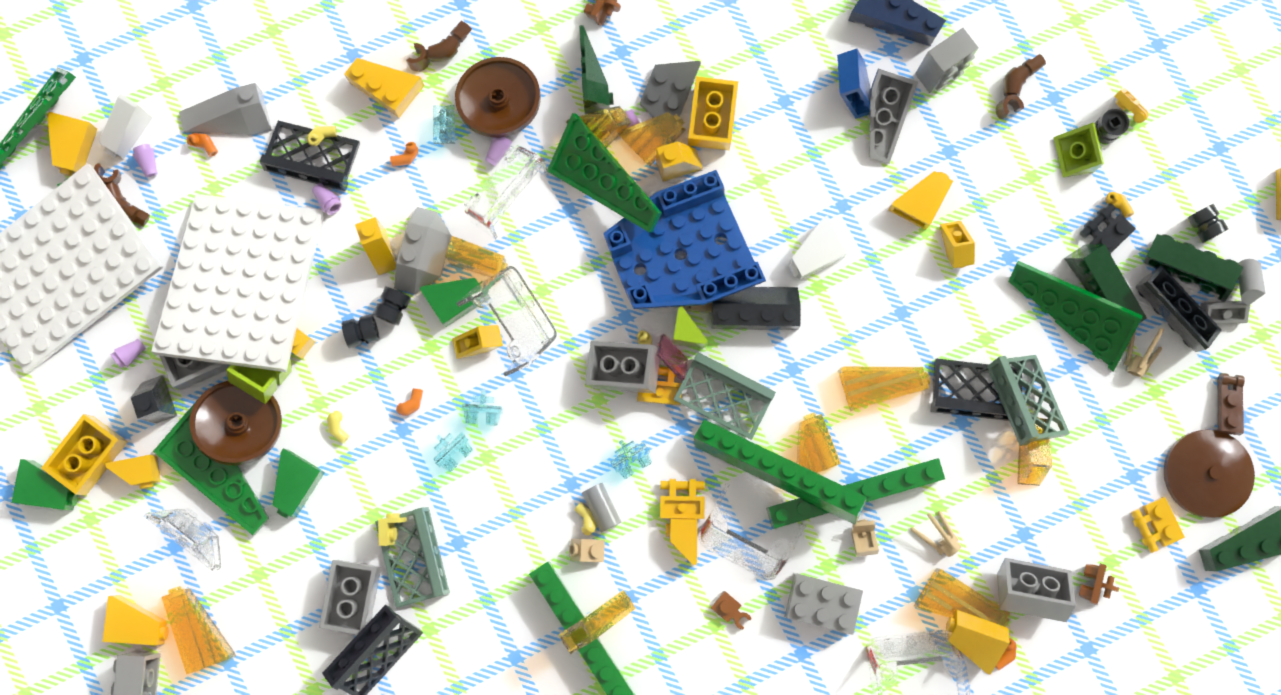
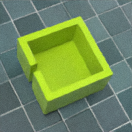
M289 359L287 372L230 365L226 372L228 382L266 404L276 392L277 385L280 386L292 372L291 360Z

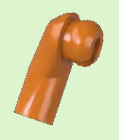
M193 133L187 136L186 140L190 146L204 148L209 157L215 156L218 153L217 148L208 135Z
M408 142L402 155L390 156L391 166L411 164L419 152L416 143Z
M412 388L410 400L399 403L396 407L397 413L402 416H409L418 411L423 390Z
M1009 638L1010 644L995 666L998 671L1016 659L1017 645L1012 638Z

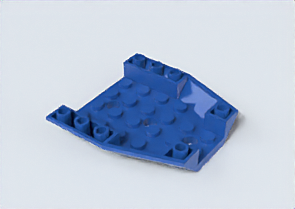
M717 170L660 190L649 197L662 212L653 232H647L626 218H622L603 233L613 263L633 309L706 305L766 282L758 261H754L725 197V187ZM722 236L727 239V242L719 245L715 242V239ZM677 252H685L687 256L683 260H678L675 258V254ZM638 267L646 269L643 275H637L634 271Z

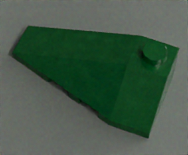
M579 25L585 114L610 112V105H614L613 92H609L608 83L584 25Z

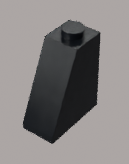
M164 375L142 382L130 397L137 419L157 424L177 416Z

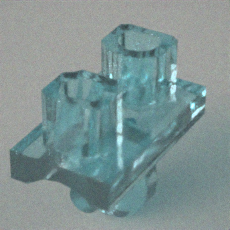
M433 105L434 144H456L454 105Z
M481 390V396L473 395L472 402H480V405L462 404L461 410L464 412L466 424L478 425V413L486 414V425L498 426L500 415H503L504 412L502 406L486 405V403L495 402V397L487 396V390Z
M463 432L454 440H452L454 436L451 433L445 438L439 434L436 437L439 443L434 449L437 452L442 448L444 449L433 460L439 468L442 466L449 472H452L458 465V462L452 456L459 451L466 458L473 452V448Z
M623 440L618 441L621 448L614 451L617 458L610 461L616 473L619 472L624 479L634 474L630 466L633 462L638 461L641 468H645L652 463L649 455L650 450L646 444L642 442L636 446L633 440L627 444Z

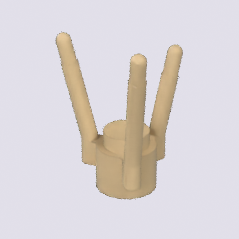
M1163 328L1159 329L1143 357L1135 355L1132 358L1135 333L1133 334L1124 365L1128 366L1126 369L1128 373L1141 378L1144 374L1146 375L1149 367L1162 351V347H1158L1148 360L1164 331Z
M938 511V515L948 534L945 533L931 513L927 514L932 524L942 535V538L938 541L940 545H937L914 527L910 528L913 533L935 548L940 555L945 553L947 557H951L962 547L941 511Z

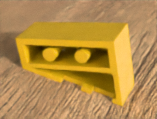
M356 58L344 73L350 84L398 118L402 116L425 86L422 78L360 58Z

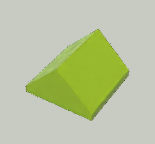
M1094 123L1053 137L1063 178L1093 173L1104 165Z
M682 306L679 307L672 344L699 349L705 348L708 343L707 339Z

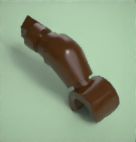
M461 20L450 32L451 36L448 35L446 39H442L439 43L428 46V49H425L422 44L413 43L417 54L421 55L416 59L410 57L406 59L408 66L413 71L421 72L429 66L430 60L431 62L449 61L458 53L459 42L462 43L466 39L472 28Z
M1040 53L1033 59H1027L1022 65L1013 67L1003 79V95L1006 98L1001 100L995 109L999 119L1003 120L1008 116L1010 112L1007 107L1008 104L1013 107L1014 112H1020L1024 109V103L1019 97L1022 87L1029 76H1032L1046 65V60Z
M97 163L94 166V170L131 222L144 227L149 221L150 214L126 201L118 185L121 181L119 170H113L112 176L105 178L103 177L105 170L100 163Z

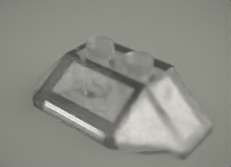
M177 508L144 514V518L198 559L211 571H219L221 569L219 536L213 532L215 528L205 521L203 523L197 519L198 515L193 510Z

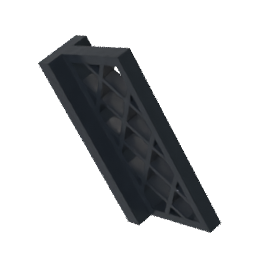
M278 120L265 155L262 154L259 161L263 170L314 184L322 183L326 187L346 191L348 187L347 180L356 158L360 141L339 135L337 137H325L324 140L329 139L334 145L322 150L320 145H317L320 152L309 157L305 149L311 147L308 142L302 145L298 137L309 134L313 129ZM282 128L289 129L293 133L284 139H281L279 136ZM296 139L299 147L288 152L284 144ZM345 144L352 145V151L345 155L339 149V147ZM283 146L285 154L279 157L272 155L274 149ZM337 149L341 157L329 162L325 154ZM303 151L306 159L300 162L293 161L291 156ZM321 156L327 162V164L321 167L314 166L312 163L313 160ZM344 161L346 165L344 173L334 171L332 166Z
M938 358L934 360L933 400L930 412L1009 421L999 394L991 386L994 382L992 381L989 384L981 375L985 370H988L987 366L989 364ZM940 365L948 366L953 373L945 378L940 373ZM1011 367L1013 373L1016 374L1018 369ZM963 368H969L975 376L967 381L959 371ZM954 375L964 383L957 390L948 382ZM976 377L986 386L980 392H977L970 384ZM943 384L952 392L949 397L939 396V387ZM1018 384L1022 393V386ZM965 386L974 395L970 400L964 399L958 393ZM988 389L996 399L992 402H986L980 394Z
M385 604L322 674L330 686L336 690L341 689L350 695H367L418 640L423 631L395 613L391 607ZM399 624V629L393 630ZM413 631L409 638L404 639V633ZM398 636V641L389 644V638ZM384 640L383 646L378 647L379 644ZM397 648L393 655L388 656L389 650ZM382 653L381 659L373 661L374 655ZM368 658V662L362 664ZM381 665V668L377 672L372 673V669L374 667ZM367 670L365 676L357 678L358 672ZM352 675V680L346 681ZM366 682V685L360 691L356 690L357 685Z

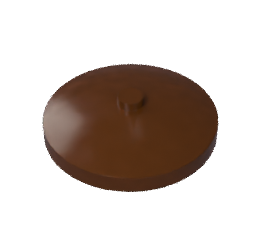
M491 57L473 64L461 76L455 90L456 108L464 124L475 133L492 138L507 137L522 131L533 121L541 103L540 87L534 73L522 62L508 57Z
M228 381L216 384L206 390L194 404L190 415V432L197 448L210 460L224 465H245L262 458L275 446L282 430L280 406L273 395L264 404Z
M1198 430L1182 436L1169 449L1164 462V481L1169 494L1182 509L1199 517L1216 518L1236 512L1249 499L1254 487L1255 470L1248 451L1236 438L1229 434L1218 433V430Z

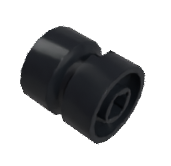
M1110 109L1094 123L1099 143H1113L1128 130L1129 118L1124 111Z
M1214 203L1187 217L1193 228H1198L1197 235L1202 243L1229 230L1225 221L1218 218L1220 213Z
M385 286L380 296L382 302L377 303L373 315L399 326L403 317L401 311L407 308L411 297Z
M373 314L361 316L359 321L353 318L341 322L343 336L349 349L361 346L364 341L370 344L380 340L378 326Z

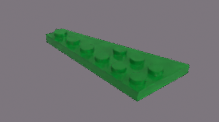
M59 67L56 68L1 140L0 170L3 167V161L14 153L16 146L27 136L35 124H41L46 117L45 113L57 103L61 94L70 86L76 76L69 71Z
M572 113L547 172L647 232H653L662 212L576 113Z
M1019 260L1008 280L1025 297L1031 298L1038 304L1040 310L1053 317L1055 322L1076 341L1089 348L1097 359L1103 360L1108 365V368L1114 372L1143 317L1142 315Z
M193 404L153 452L252 536H255L269 520V516L238 465H224L212 461L197 448L190 432V415Z

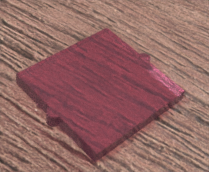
M663 333L660 336V341L657 343V356L683 381L688 371V359Z

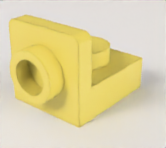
M400 513L386 514V518L378 519L379 546L395 545L398 535L395 523L407 522V517L400 518Z

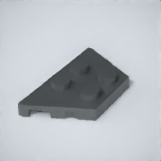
M701 61L655 64L641 98L640 106L652 116V119L657 124H660L669 137H672L701 66Z

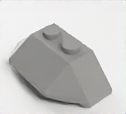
M417 207L409 219L396 262L394 289L417 294L420 292L419 288L430 285L441 277L452 235L438 212Z

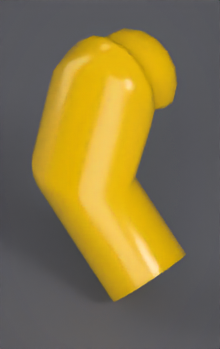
M1109 192L1106 195V203H1111L1120 209L1125 218L1134 215V211L1124 195L1116 192Z

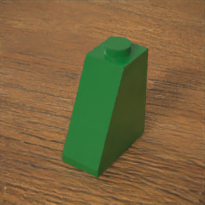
M476 278L426 285L419 288L445 327H448L489 300L486 295L489 292L483 281L478 283Z
M285 448L280 453L272 506L278 509L277 513L288 519L289 516L297 518L325 474V471Z
M20 459L11 503L74 510V506L78 502V495L41 469L42 465L35 460Z

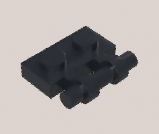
M1111 203L1105 208L1102 207L1097 212V216L1092 221L1088 220L1084 224V228L1079 232L1083 238L1089 235L1094 238L1089 244H1105L1110 254L1136 230L1122 214H1119L1115 219L1112 217L1111 213L1116 210V207ZM1102 222L1106 223L1108 226L1100 231L1098 226Z

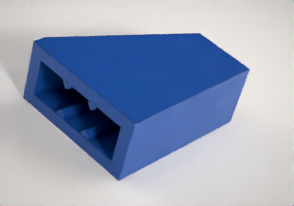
M857 48L838 54L840 96L855 119L870 115L871 88L863 57Z

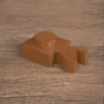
M725 590L710 607L727 622L733 618L735 625L741 630L744 627L739 623L740 618L752 619L746 612L738 611L742 605Z

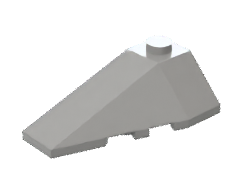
M879 68L877 69L870 90L869 158L890 164L918 81Z
M256 83L233 88L179 111L185 133H224L226 135L244 134L252 136L272 130L263 92Z

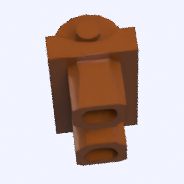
M596 0L595 4H586L584 13L587 17L594 19L597 25L603 26L607 16H611L613 12H619L621 5L617 0Z
M1101 563L1099 566L1086 564L1084 576L1096 579L1094 587L1081 584L1079 592L1080 597L1089 600L1093 605H1098L1102 588L1105 589L1103 597L1110 599L1112 591L1119 592L1120 589L1113 586L1115 580L1113 576H1108L1107 582L1103 583L1107 565Z

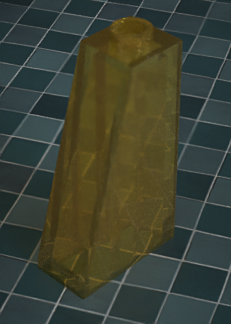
M844 366L837 370L850 412L929 389L928 384H930L929 374L927 371L924 372L923 367Z
M940 568L934 570L913 605L917 609L952 618L956 610L1004 627L1008 625L1010 620L1008 618L1010 612L999 610V605Z
M181 586L169 589L168 595L161 597L186 675L236 657L235 651L190 588L182 589Z
M622 590L558 634L571 655L597 639L636 608L630 597Z

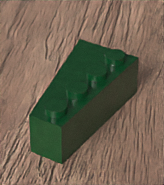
M1166 234L1156 235L1144 261L1145 264L1155 269L1162 265L1171 275L1173 273L1176 274L1181 282L1185 284L1195 283L1200 287V291L1206 294L1213 292L1219 295L1217 299L1220 301L1227 300L1243 270V266H1240L1234 260H1224L1217 257L1211 251H1201L1190 243H1180Z
M1105 244L1083 245L1064 258L1088 292L1142 315L1140 323L1147 319Z
M1281 506L1272 507L1269 511L1256 516L1250 522L1233 529L1234 531L1198 549L1205 571L1214 572L1281 555Z

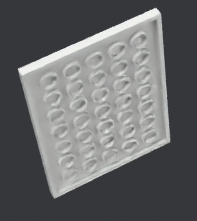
M86 164L0 232V338L24 373L32 372L164 268L91 165Z
M195 194L151 352L159 356L287 372L324 212L320 209Z

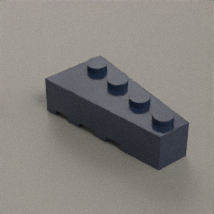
M858 0L848 19L850 22H859L872 29L875 27L886 31L885 33L903 36L904 39L926 46L932 45L946 22L944 18L913 0Z

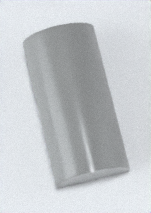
M1251 258L1239 262V265L1243 266V270L1238 278L1242 302L1247 305L1252 304L1266 294L1261 262Z
M1242 300L1202 302L1200 305L1217 325L1248 323L1250 305L1243 303Z
M603 482L582 492L601 533L622 523Z

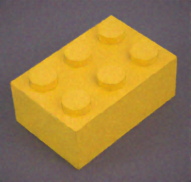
M696 76L688 146L730 151L739 81Z
M83 414L41 469L76 495H87L107 470L105 463L113 462L128 441L95 416Z

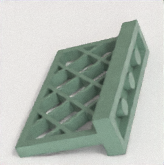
M697 352L673 400L752 440L776 392ZM694 368L703 371L705 380L697 383L693 382L691 374ZM716 379L722 381L725 390L713 393L710 381ZM688 380H690L691 385L686 386ZM707 383L710 395L699 398L695 386ZM692 387L695 400L687 402L679 398L684 389ZM735 389L742 391L744 400L733 403L729 391ZM726 393L730 405L718 408L715 396ZM711 397L715 410L707 412L702 409L700 401ZM757 399L764 403L761 411L752 413L749 401ZM697 402L698 407L695 406V405H693V404H691V403ZM746 403L749 415L738 418L734 406ZM731 407L735 420L726 422L722 420L720 410ZM758 415V418L755 422L754 416ZM751 418L753 428L750 433L742 430L739 423L740 420Z
M1037 355L1013 358L999 356L987 366L1020 446L1028 445L1034 441L1064 437L1070 434ZM1026 362H1031L1034 368L1033 372L1025 367ZM1010 364L1018 369L1016 374L1013 373ZM1022 372L1031 378L1029 383L1020 378ZM1035 381L1041 385L1042 392L1033 386ZM1018 384L1026 389L1025 394L1021 393ZM1030 392L1039 397L1037 403L1029 398ZM1043 401L1049 404L1050 411L1041 406ZM1026 403L1035 409L1033 414L1029 412ZM1039 412L1047 417L1046 423L1037 418ZM1051 421L1058 425L1060 431L1050 427ZM1035 424L1043 429L1042 434L1038 433Z
M421 507L400 514V518L413 516L415 525L412 531L402 526L403 522L395 523L397 533L401 529L409 534L404 545L395 540V544L402 548L397 558L389 554L388 549L391 545L381 546L396 608L450 593L429 507ZM377 520V521H375V524H376V528H377V532H378V520ZM412 537L420 542V548L417 553L407 547ZM405 551L415 556L410 566L400 561ZM418 559L425 562L426 568L423 574L412 569ZM397 564L407 570L402 580L395 577L394 574ZM410 572L420 578L415 588L405 583ZM423 580L430 584L432 594L424 595L418 591ZM402 586L412 591L409 599L401 602L399 595Z

